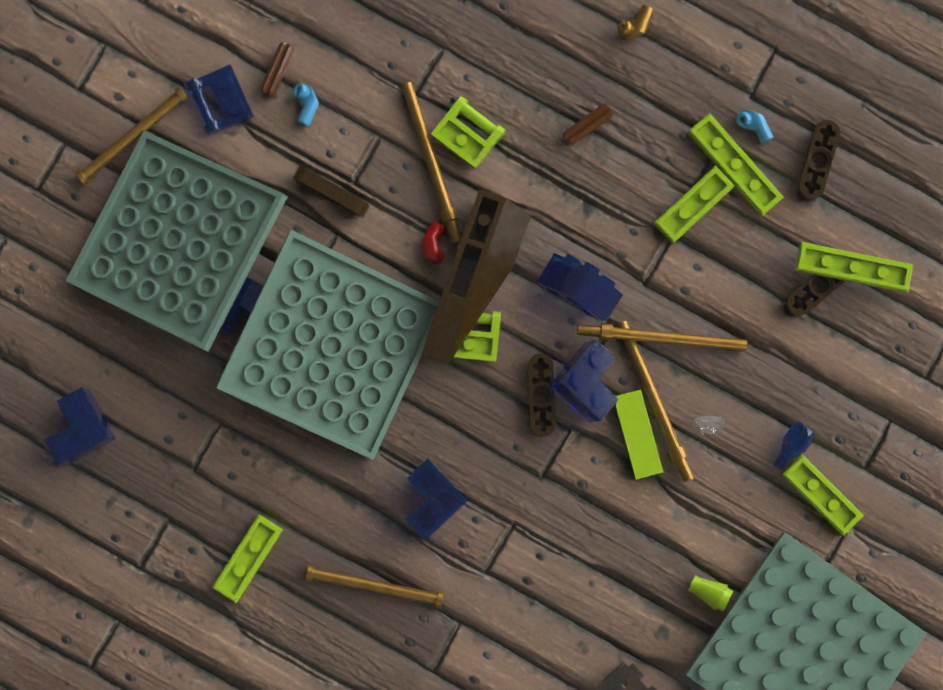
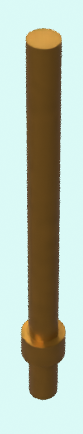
M409 82L403 84L402 89L441 207L439 214L442 223L447 226L452 244H458L462 239L457 224L459 217L456 208H452L413 83Z
M628 321L617 324L618 328L631 329ZM623 340L670 451H668L671 461H675L683 482L694 479L686 459L688 454L684 445L681 446L637 342L634 340Z
M601 323L600 326L577 325V335L599 337V340L611 341L613 338L746 351L747 340L618 328L613 327V324Z

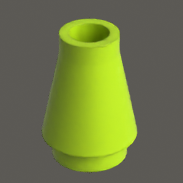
M696 575L688 591L695 594L715 611L719 609L723 612L733 593V590L727 588L728 585L700 578Z

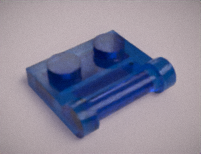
M231 64L185 83L187 92L192 94L204 120V129L207 136L217 134L254 117ZM210 86L224 117L219 121L215 120L202 91L203 88Z

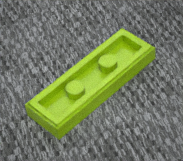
M715 166L657 219L654 225L674 244L731 191L735 185Z
M641 389L614 396L613 401L635 480L663 473Z
M803 454L781 474L842 536H845L864 516Z
M258 514L212 588L233 602L238 603L284 529Z

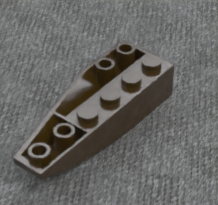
M479 189L422 352L423 356L449 364L513 269L531 215L507 198Z

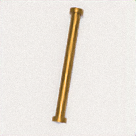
M179 86L174 89L175 93L83 170L80 171L78 169L75 175L86 186L90 183L89 179L137 140L143 131L149 130L182 101L187 102L189 98Z
M309 564L306 574L307 582L317 580L435 604V608L441 609L444 591L434 593L316 569L315 565Z

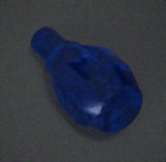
M801 421L794 424L785 434L781 444V453L773 464L780 470H783L790 459L793 460L808 449L813 441L815 432Z

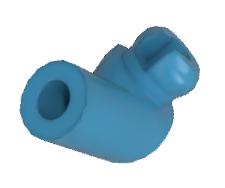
M299 83L293 90L295 97H297L302 107L297 122L309 127L318 108L319 101L309 85Z
M743 110L737 114L736 123L742 128L755 131L761 144L774 138L762 114L750 110Z

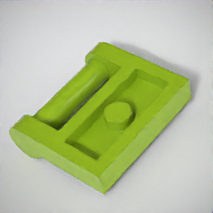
M461 96L432 131L431 137L476 170L495 144L502 138L506 130L486 119L469 106V101ZM462 113L490 136L487 140H484L456 117Z
M493 311V314L483 313L477 323L491 325V332L471 330L453 358L496 363L501 312Z

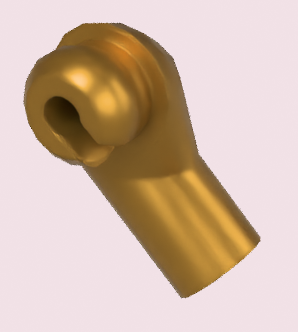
M642 5L635 20L627 22L623 20L618 24L617 30L619 35L625 39H632L643 35L648 28L654 9Z

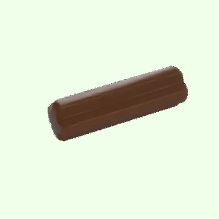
M281 42L277 48L260 87L261 92L265 95L273 97L276 94L294 53V48L290 44Z
M606 103L602 104L564 131V140L570 146L574 145L612 118V109Z

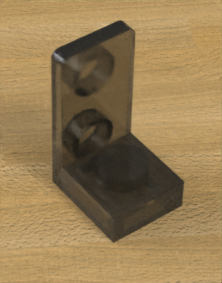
M624 661L598 683L602 690H622L628 684L625 680L630 677L641 690H656L653 685L647 688L641 681L644 677L641 671L633 663L628 666Z

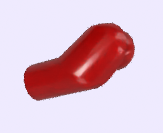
M436 221L432 222L422 238L421 247L427 261L439 264L443 261L445 255L440 250L438 239L445 227Z

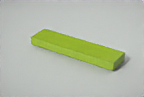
M710 113L688 131L689 136L735 185V188L761 217L784 198Z
M800 242L794 271L908 293L913 264Z

